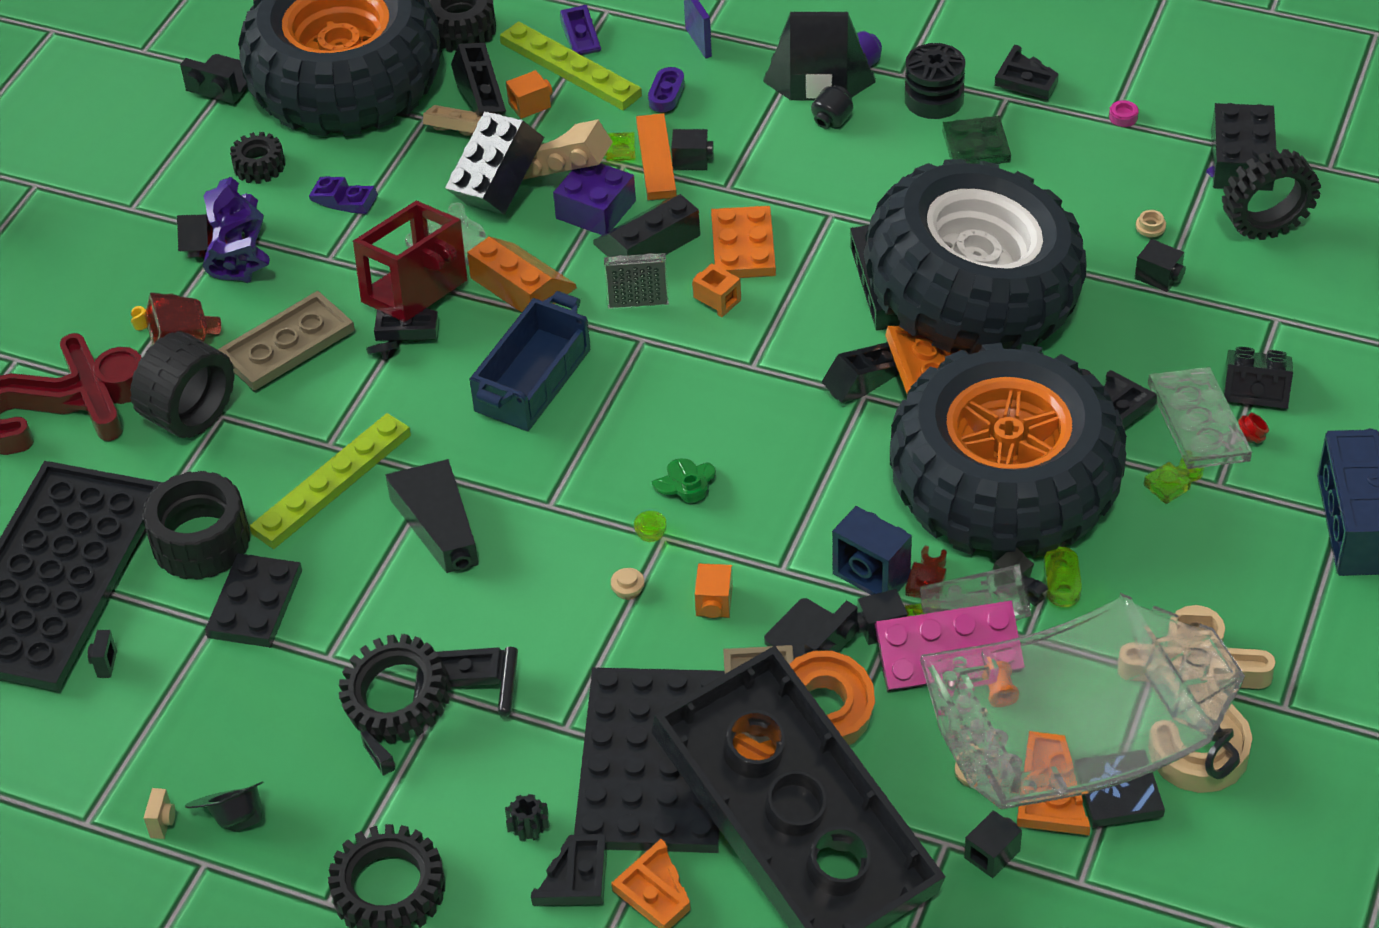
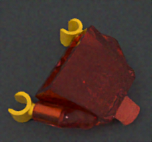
M150 293L146 309L142 306H136L131 311V322L135 330L139 331L148 327L152 345L161 337L163 338L172 332L182 331L204 342L206 334L219 335L221 331L220 317L204 316L199 300L180 297L173 293Z

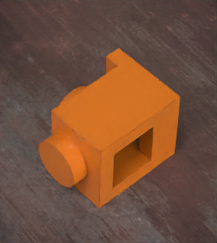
M713 263L702 272H699L693 279V298L717 310V315L720 317L727 314L741 301L740 278Z

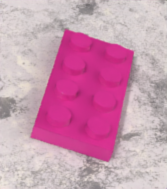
M1012 600L876 621L875 623L887 691L981 677V670L986 665L996 661L1007 662L1012 672L1025 668Z

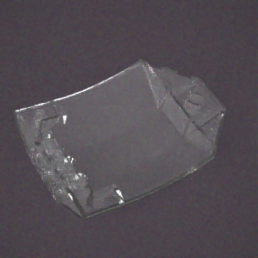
M1120 593L1118 599L1103 607L1037 633L997 643L924 654L920 657L938 727L969 786L977 790L1001 810L1079 796L1110 788L1149 774L1193 753L1212 741L1238 693L1245 675L1214 628L1201 623L1199 628L1178 621L1179 615L1156 606H1153L1152 610L1134 604L1132 597ZM1008 685H1011V687L1014 689V690H1001V688L1006 689V687H1007ZM1029 731L1065 735L1066 741L1047 739Z

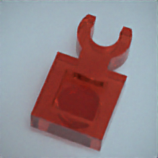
M929 546L923 547L921 563H913L906 584V596L934 602L939 601L946 579V568H944L947 558L946 550L942 549L939 557L932 558L929 556Z

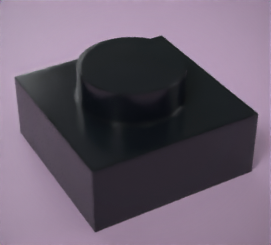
M97 630L94 644H90L88 647V662L93 664L97 678H111L117 649L111 630Z

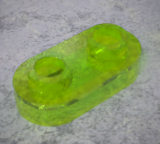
M1059 546L1057 549L1048 551L1045 554L1044 575L1048 588L1046 592L1049 601L1054 605L1070 607L1078 603L1081 597L1082 583L1077 554L1072 549Z

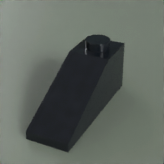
M458 44L451 63L457 87L478 116H482L484 111L505 115V105L486 44Z
M886 342L838 354L821 383L830 391L835 399L844 403L864 397L899 375L889 344Z

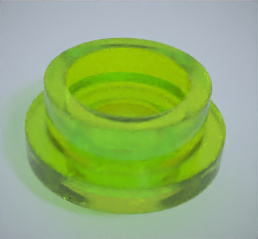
M656 511L642 512L634 520V531L642 540L647 542L659 540L667 528L665 517Z

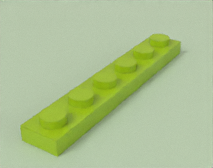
M519 21L500 34V43L623 111L642 97V89L638 85Z
M386 413L249 525L251 534L272 549L278 547L411 436L410 427Z

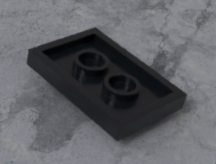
M237 553L205 628L207 638L271 648L302 573L301 563Z

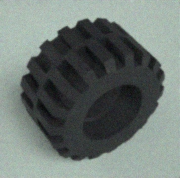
M428 0L437 16L441 49L446 48V51H456L458 44L485 43L492 39V35H495L496 21L493 0Z

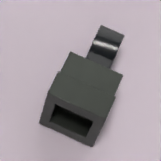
M1016 548L1015 552H1007L994 563L989 582L998 589L1004 587L1010 593L1020 587L1026 599L1032 605L1037 606L1045 599L1042 594L1048 590L1047 586L1039 580L1030 578L1034 563L1024 556L1023 552Z

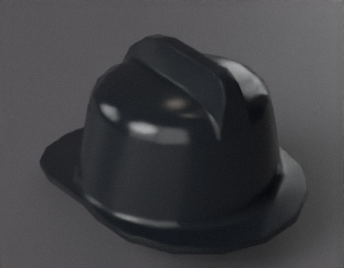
M261 781L247 788L208 795L187 803L185 807L199 808L206 806L221 827L231 831L243 830L259 823L262 819L261 801L257 786L264 782Z

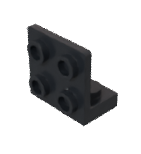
M1244 346L1236 347L1235 350H1228L1223 401L1288 409L1293 378L1292 357L1287 356L1286 352L1279 350H1269L1267 354L1255 353V349Z

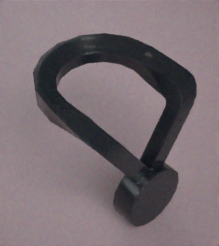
M1207 718L1200 724V729L1209 740L1215 743L1207 754L1205 770L1208 775L1218 780L1229 775L1239 765L1240 756L1237 749L1229 742L1234 736L1233 729H1221L1215 721ZM1224 747L1232 757L1223 767L1215 770L1213 767L1214 758L1220 748Z

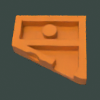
M662 839L656 842L611 882L614 893L658 928H671L691 910L690 900L684 887L681 886L679 874L675 865L671 862L666 843Z

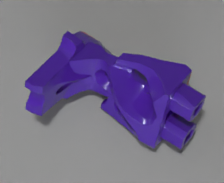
M232 177L220 180L217 188L206 191L203 196L207 217L213 227L212 241L207 249L203 268L206 273L214 278L238 280L248 283L251 282L252 273L268 266L270 261L269 256L255 245L264 215L256 209L258 200L252 194L240 195L237 192L239 183ZM242 231L245 235V239H242Z

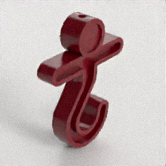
M71 333L64 336L60 341V347L70 374L59 378L14 373L0 376V414L14 408L59 414L85 410L89 414L98 437L104 441H111L118 438L123 431L114 403L124 404L131 402L130 389L133 374L142 357L137 350L130 347H116L101 353L94 361L84 337L78 333ZM24 418L0 419V454L9 455L23 452L33 445V436Z

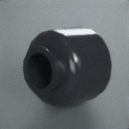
M838 85L825 87L811 105L814 121L825 129L828 127H841L854 108L851 94L845 88Z

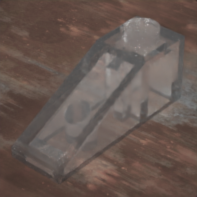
M1020 564L920 587L923 613H934L1012 600L1016 621L1032 616L1029 595Z

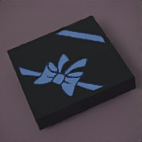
M1146 751L1076 761L1075 771L1092 827L1164 817L1165 808Z

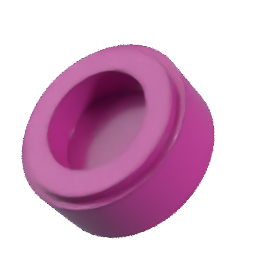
M1126 100L1117 101L1110 106L1109 120L1119 127L1132 126L1138 120L1139 109L1133 102Z

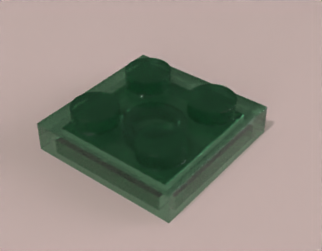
M1000 116L943 122L942 132L950 159H963L966 163L980 164V161L995 164L1011 162V152Z

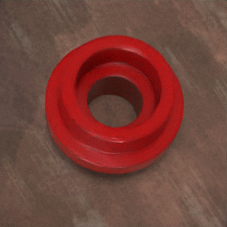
M1250 413L1248 416L1243 415L1238 420L1239 432L1245 440L1262 443L1266 439L1269 428L1259 415Z

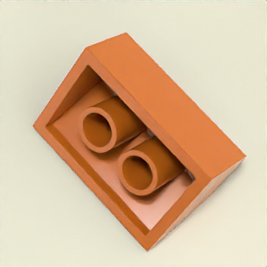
M487 237L467 252L471 279L521 313L533 298L544 301L553 296L556 291L569 294L576 289L574 282L513 242Z

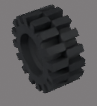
M253 132L249 133V138L243 135L240 137L241 142L238 140L234 142V146L230 148V155L234 173L241 181L246 179V183H251L252 180H255L256 184H261V179L269 182L271 181L270 176L277 178L279 176L278 172H283L285 159L282 145L277 137H273V134L269 133L265 137L264 132H259V136H255Z

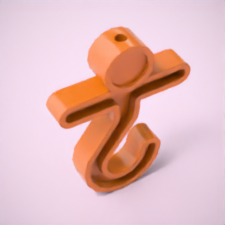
M832 650L811 651L795 658L789 665L809 692L817 688H827L840 695L844 706L838 711L827 714V716L848 745L855 743L867 730L875 704L874 685L865 668L850 656ZM743 733L733 738L732 744L736 751L751 760L770 758L776 750L771 740L759 743Z

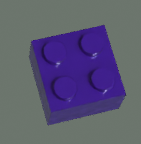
M602 163L572 170L553 192L556 219L599 235L607 233L617 225L636 202L634 175Z

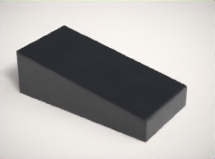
M367 730L361 732L363 746L382 775L384 776L396 770L393 756Z

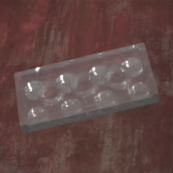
M1210 367L1149 374L1148 386L1152 392L1157 394V405L1188 469L1251 461L1252 450Z

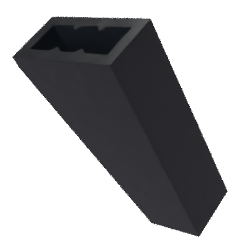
M449 459L385 474L391 502L446 573L478 565L475 541Z

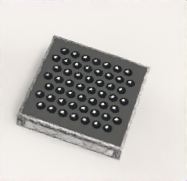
M666 253L604 257L608 309L669 305Z

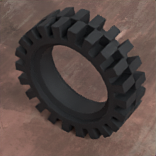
M1277 149L1271 150L1269 158L1265 152L1258 155V162L1255 163L1251 158L1246 161L1249 168L1245 170L1240 166L1236 170L1239 177L1231 176L1228 182L1231 186H1225L1223 190L1226 195L1222 196L1223 209L1236 230L1244 237L1247 235L1249 239H1255L1257 236L1259 240H1266L1267 233L1271 238L1278 237V230L1281 229L1284 234L1289 232L1288 225L1293 223L1297 227L1301 224L1298 219L1300 216L1307 218L1310 215L1307 208L1314 209L1317 203L1314 199L1320 198L1321 194L1318 190L1321 188V184L1318 181L1319 178L1307 160L1296 151L1291 153L1289 149H1283L1280 154ZM1284 177L1295 179L1293 189L1283 201L1267 210L1259 212L1248 211L1250 199L1264 185Z
M393 634L387 635L386 645L382 643L380 638L373 640L376 649L372 651L366 645L360 648L364 657L360 659L353 655L349 661L354 669L344 667L342 673L346 679L339 680V687L342 692H338L342 707L355 728L361 732L367 730L378 742H382L383 737H385L388 743H396V734H399L403 742L410 740L408 731L412 729L417 736L423 734L424 731L420 726L423 722L431 728L436 723L432 714L442 716L445 710L441 703L448 704L450 696L447 691H451L448 671L433 647L428 642L424 644L422 639L416 636L412 641L407 634H401L400 642H398ZM406 664L413 665L423 672L424 682L422 690L418 697L405 708L395 712L383 713L367 706L366 694L372 680L386 668Z
M385 824V834H379L377 826L369 828L371 833L369 838H366L362 831L355 834L356 845L349 839L342 844L344 853L337 850L333 856L335 864L330 863L328 884L337 915L341 920L345 919L347 927L412 928L411 923L415 921L419 928L426 924L425 914L431 918L436 914L435 904L441 905L443 901L442 892H445V877L440 854L437 848L433 847V842L428 837L423 840L422 833L416 829L410 836L409 827L403 825L400 826L398 834H395L393 824ZM399 857L406 859L420 871V880L413 893L396 904L386 906L370 904L359 898L354 891V883L360 871L369 863L380 858Z

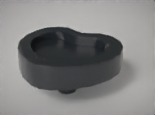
M385 342L366 347L367 354L381 352L382 360L388 359L387 350L399 348V342Z

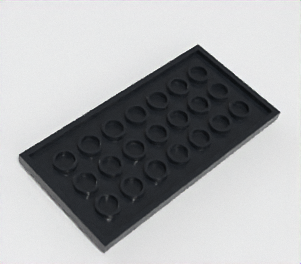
M50 461L43 462L0 537V680L59 692L145 530L142 516L144 513V503L147 502L149 494L162 482Z

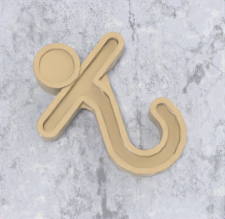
M1192 605L1177 610L1171 617L1167 645L1128 643L1124 645L1119 652L1118 674L1122 679L1130 682L1171 684L1179 693L1182 705L1199 724L1209 718L1215 721L1221 729H1233L1234 736L1229 742L1237 749L1240 763L1229 775L1217 780L1208 775L1205 770L1208 752L1200 753L1187 748L1181 741L1180 732L1176 725L1163 721L1156 723L1152 727L1149 743L1150 756L1153 766L1163 779L1180 789L1206 793L1220 791L1238 781L1247 769L1253 739L1248 721L1218 687L1251 689L1268 687L1273 679L1275 658L1271 653L1264 650L1222 648L1225 634L1223 619L1217 612L1208 607ZM1224 747L1220 748L1214 758L1213 767L1215 770L1223 767L1232 757Z

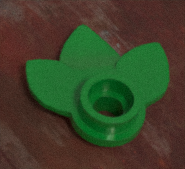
M675 459L667 466L668 475L653 480L652 486L663 495L678 494L685 502H698L705 498L708 482L715 477L716 470L709 462L696 466L689 459Z

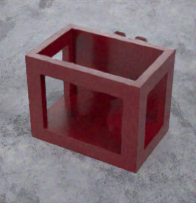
M417 200L353 240L361 302L403 322L408 321L467 281L461 219ZM427 219L442 225V227L429 235ZM410 220L413 246L399 255H395L372 245ZM369 258L390 267V273L373 284L371 281Z

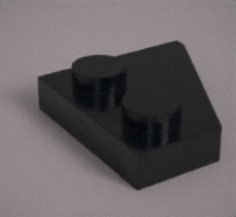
M1112 370L1107 372L1104 389L1110 395L1114 409L1118 410L1124 428L1157 404L1156 393Z

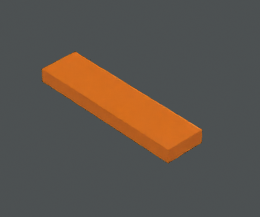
M664 113L636 116L647 200L667 199L677 196Z

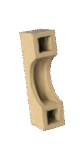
M599 119L575 124L562 136L540 145L523 179L599 165L613 142Z

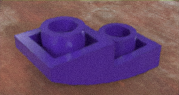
M330 176L320 177L309 194L310 200L317 204L339 211L367 214L378 196L374 186H349L345 177Z

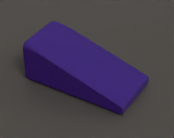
M587 5L560 10V21L571 49L580 55L600 52L601 46Z

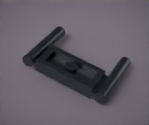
M510 646L506 647L505 650L496 647L437 652L450 677L448 680L451 683V687L500 684L501 681L498 713L503 717H507L512 713L518 657L517 648ZM417 668L413 701L418 697L424 682L423 672L419 668Z

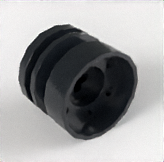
M928 43L910 51L906 57L905 104L909 111L927 119H942L954 115L961 109L964 104L965 57L961 51L943 43Z

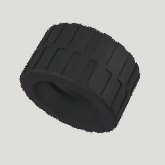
M182 331L169 333L165 337L158 339L155 344L148 348L145 355L140 359L136 371H134L130 389L133 408L142 417L179 438L195 437V435H199L211 427L217 418L221 416L228 404L235 380L233 363L226 354Z
M190 471L178 476L175 475L159 484L149 494L147 502L144 503L143 522L154 559L157 560L158 565L162 569H165L167 573L173 576L176 575L183 579H203L216 576L231 568L237 553L244 554L248 549L250 532L242 498L237 486L233 485L232 481L227 477L207 471ZM214 517L219 519L215 524L202 531L193 533L175 532V529L180 525L195 518Z

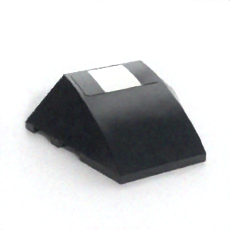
M790 12L763 82L789 100L814 101L825 87L835 85L845 88L854 97L874 84L876 78L868 65L867 56L863 53L859 37L848 12Z

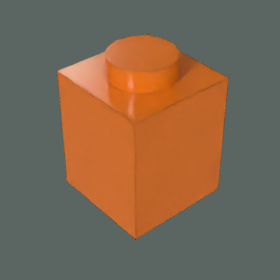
M537 70L506 81L508 103L520 119L551 108L550 95L553 93L549 81L543 79Z
M698 563L695 586L696 616L709 618L730 617L733 589L732 565Z

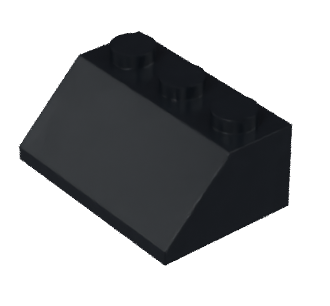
M679 194L660 202L593 240V244L616 265L653 263L700 236L699 209Z

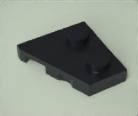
M1014 44L995 76L994 86L1048 100L1058 83L1059 74L1050 67L1044 66L1034 56L1030 59L1021 53L1022 48Z
M425 308L408 321L403 322L377 310L374 327L375 341L393 342L415 339L425 341L437 339L438 311Z
M569 835L561 847L559 856L553 859L547 868V877L539 889L534 888L531 892L532 905L603 904L607 851L606 835Z

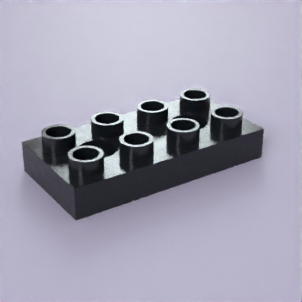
M775 645L654 714L651 733L788 928H884L939 893L946 876ZM742 732H747L757 737L767 736L774 743L776 750L770 758L751 760L736 751L732 744L733 738ZM826 847L837 851H850L858 859L860 870L856 876L848 879H838L829 876L819 867L816 861L818 852Z

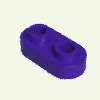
M666 67L657 72L648 93L649 106L652 110L665 113L676 107L685 86L682 70L676 67Z

